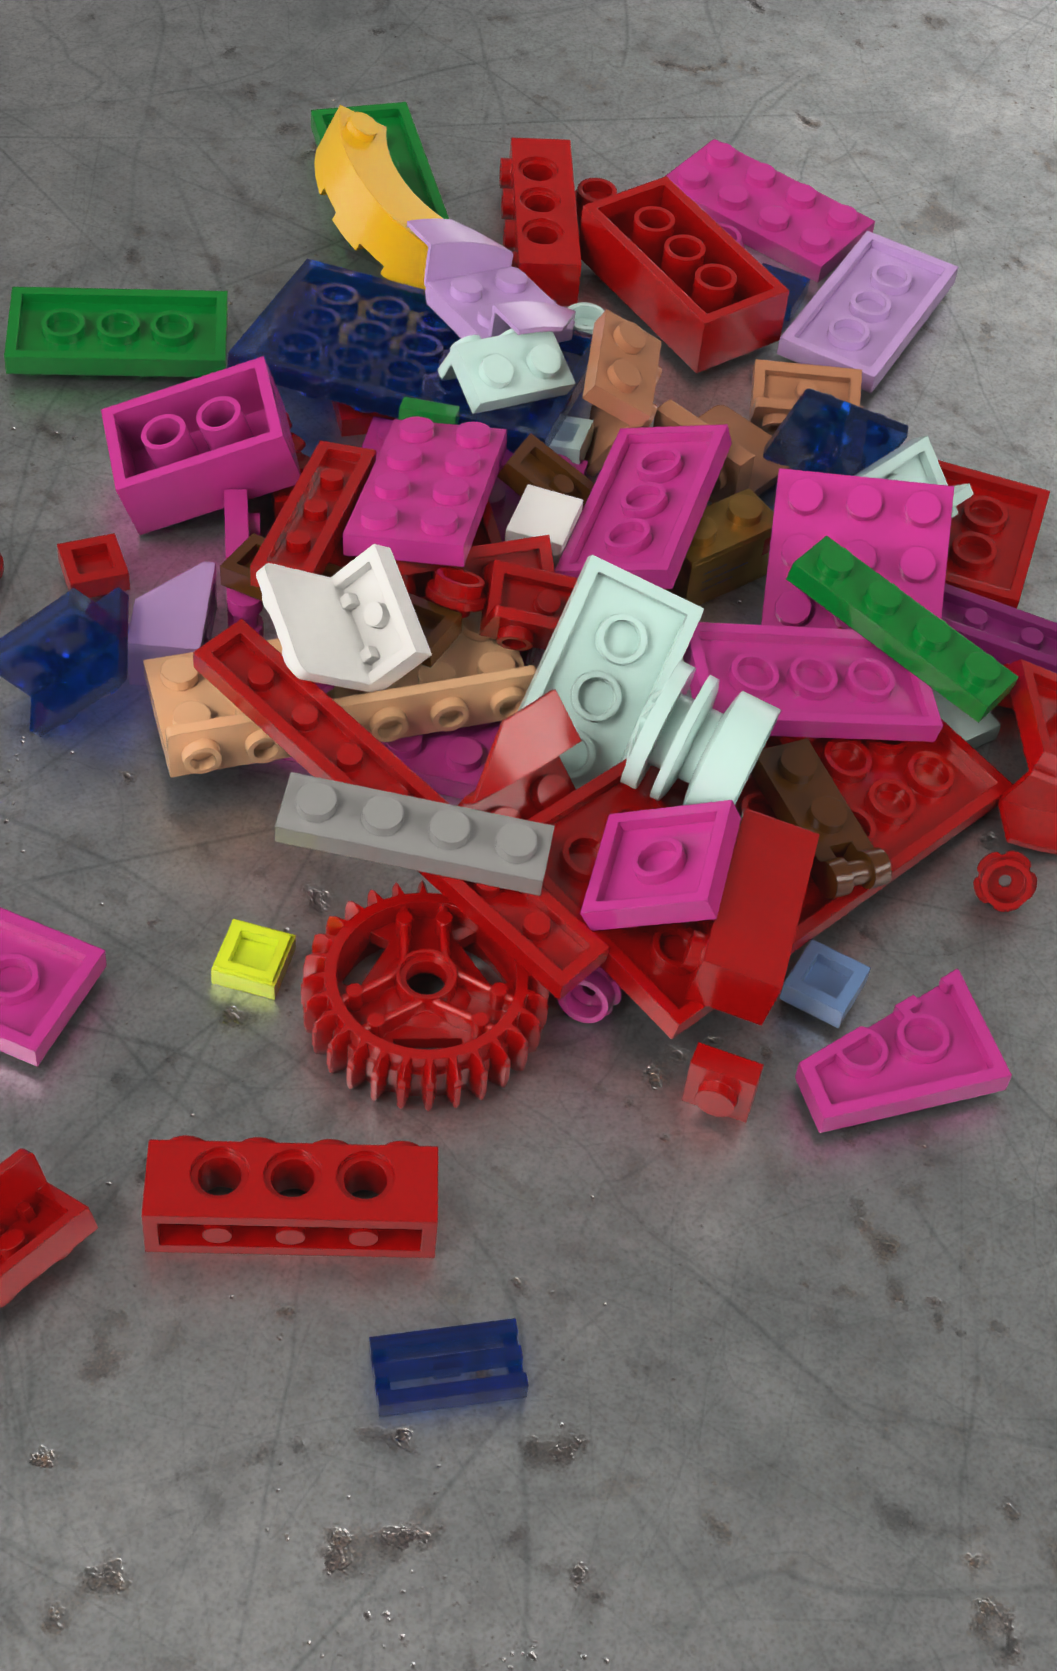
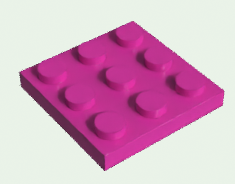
M779 468L761 625L836 629L841 626L843 629H852L786 580L793 563L825 536L830 537L840 546L846 548L859 560L889 582L895 584L900 590L938 618L942 619L954 486Z

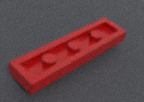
M319 441L250 565L251 586L260 587L256 572L267 563L318 575L323 574L343 535L376 461V450Z

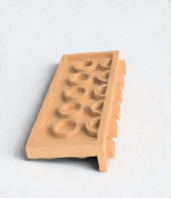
M481 610L470 612L469 617L462 618V633L431 668L419 664L385 690L365 692L335 686L326 694L380 742H390L404 737L439 731L447 732L462 727L502 721L518 711L537 669L534 665L525 666L519 651L503 648L496 643V639L479 635ZM279 638L267 640L282 654L283 648ZM193 652L143 660L145 681L170 778L190 774H205L213 770L253 763H268L277 759L291 757L194 668Z

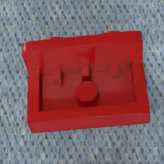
M494 559L488 567L485 588L487 600L482 610L479 635L494 638L499 646L510 650L524 651L532 647L546 650L578 578Z
M20 1148L0 1163V1308L10 1303L17 1293L53 1264L67 1257L74 1247L98 1229L89 1207L48 1183L35 1155L25 1148Z

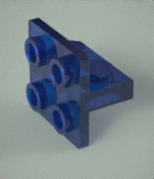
M808 388L803 392L765 445L763 457L777 464L789 466V468L794 470L854 476L899 448L908 436L909 427L881 413L872 412L840 400L833 395Z
M72 588L0 638V676L31 697L29 730L37 736L43 737L59 725L69 723L79 712L103 696L116 692L127 680L129 595L122 589L116 588L97 602H94L76 588Z

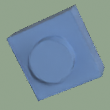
M812 939L785 980L779 999L839 1029L865 986L871 967Z

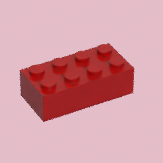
M667 176L583 205L579 236L581 260L695 373L702 372L780 340L790 290Z

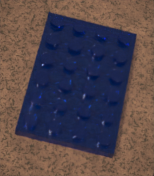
M306 259L228 352L227 368L264 356L277 386L298 391L301 395L308 398H325L350 405L359 412H376L398 419L399 408L404 396L460 406L458 425L466 422H481L490 428L507 429V449L515 453L530 433L548 447L551 445L584 388L593 334L573 329L572 340L558 343L576 383L568 394L472 414L458 379L442 381L438 373V368L449 354L450 347L461 338L427 305L424 289Z

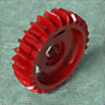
M423 880L418 885L417 893L404 894L399 884L395 883L392 888V897L383 899L374 890H370L366 908L353 901H348L345 906V919L329 916L326 934L320 933L314 936L312 954L305 957L303 965V983L301 984L303 1023L306 1032L312 1034V1045L315 1054H327V1066L330 1073H337L347 1069L346 1082L349 1089L356 1088L364 1081L371 1083V1098L373 1102L385 1090L396 1093L397 1106L400 1109L404 1107L409 1096L422 1097L424 1107L429 1112L433 1107L435 1097L447 1095L451 1104L456 1109L460 1105L461 1091L469 1090L477 1099L482 1101L486 1094L487 1080L499 1087L505 1088L509 1080L510 1069L523 1071L527 1063L528 1053L536 1052L540 1043L541 1031L544 1030V1025L547 1022L549 1005H547L549 991L443 894L428 893ZM385 949L361 985L358 983H351L349 985L343 983L353 968L362 960L378 950ZM464 950L484 961L493 969L502 982L490 984ZM431 973L442 979L445 986L433 994H420L412 990L407 982L416 974ZM416 1048H442V1049H416Z

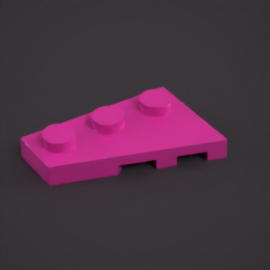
M957 968L940 978L937 987L918 998L913 994L896 1004L893 1013L870 1027L859 1026L799 1062L795 1079L818 1132L823 1133L1004 1091L1009 1084L1012 1074Z

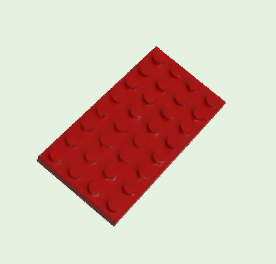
M942 719L943 727L935 742L769 736L763 748L803 739L809 740L873 847L883 849L888 855L892 867V877L889 883L998 806L997 801L1013 785ZM626 758L529 818V821L555 826L542 887L587 926L580 912L609 814L683 806L689 783L677 778L670 790L658 801L650 797V793L660 769L651 765L639 786L634 789L620 782L626 766ZM750 774L735 804L739 815L741 816L744 808H748L777 819ZM810 875L791 954L886 885L872 889H866L858 885L853 887L849 895L827 899L820 892ZM706 920L593 931L610 946L607 959L600 967L671 1040L714 1010L684 998L691 971L681 968L682 959L693 930L696 929L703 932Z

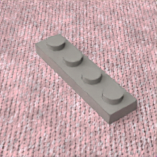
M290 772L275 824V842L540 896L555 826Z

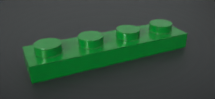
M825 536L798 558L789 571L786 580L978 723L1011 692L1019 678L993 656L984 652L950 627L944 620L931 613L900 590L895 584L889 582L828 536Z

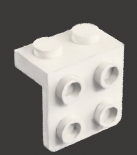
M373 544L332 577L272 563L265 564L256 572V577L262 591L263 605L272 618L283 648L282 656L284 662L292 673L301 680L365 692L387 689L432 656L397 563L389 547Z

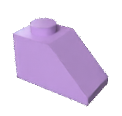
M203 561L135 599L130 623L120 624L117 640L118 659L128 661L129 685L147 686L143 660L194 652L211 640L217 609L216 562Z

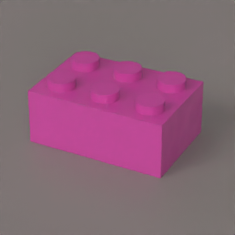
M264 356L101 409L115 489L139 535L224 508V489H247V497L250 500L293 486L301 475L284 403Z

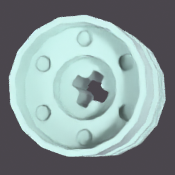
M680 660L671 675L653 691L636 723L628 742L626 766L620 782L636 789L650 766L653 765L659 768L660 771L652 787L650 797L658 801L679 778L689 783L683 805L733 800L735 805L773 730L781 709L742 691L723 714L713 709L720 679L709 675L697 697L693 699L686 694L696 668Z

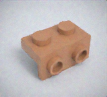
M756 359L752 374L749 421L773 436H787L793 432L816 434L819 439L825 441H841L847 437L855 438L864 414V408L860 406L862 370Z

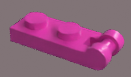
M224 489L226 559L253 533L260 536V513H248L247 489ZM227 588L228 627L242 618L263 637L264 622L259 615L263 609V601Z

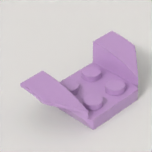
M434 218L407 221V227L428 246L424 274L427 305L460 338L470 335H479L481 339L499 336L512 328L518 335L550 331L554 333L558 343L572 340L576 311L557 305L524 272L517 267H512L514 254L512 251L452 219Z

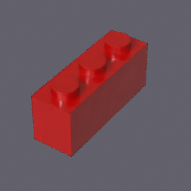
M744 808L740 816L741 821L717 919L706 920L703 932L696 929L693 930L682 959L681 968L691 971L685 999L762 1026L783 988L820 834Z

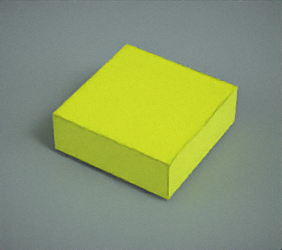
M233 919L211 968V983L275 1000L296 950V935Z

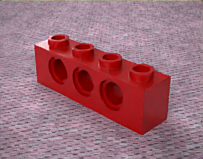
M511 137L509 158L500 159L499 186L502 189L501 219H504L503 246L514 253L512 267H517L524 272L557 305L571 306L578 302L582 267L571 141L568 139Z
M189 1135L177 1136L170 1140L149 1139L141 1215L145 1252L435 1258L438 1226V1146H419L409 1141H393L385 1145L347 1144L336 1139H323L314 1143H278L263 1137L248 1138L242 1142L205 1141L199 1137ZM216 1187H227L234 1190L225 1195L207 1193ZM286 1189H300L306 1192L298 1197H287L280 1194V1192ZM368 1190L378 1194V1196L362 1199L353 1196L352 1193Z

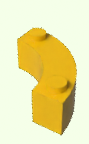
M340 105L315 153V177L320 195H328L336 211L332 221L354 250L365 248L384 266L380 272L384 278L412 297L427 304L424 274L428 246L407 227V221L443 218L424 204L398 173L387 146V127L377 123L365 113L354 112Z

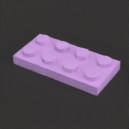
M866 231L782 334L777 354L800 364L861 369V390L872 393L953 286L959 267Z

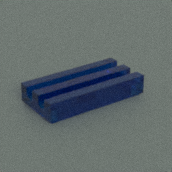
M516 1318L369 1337V1356L378 1416L385 1417L526 1398L529 1385L527 1374L523 1371L522 1366L523 1354L521 1345H518L517 1340L518 1328ZM506 1367L507 1375L391 1390L390 1387L391 1382L433 1377L435 1380L459 1377L462 1373Z

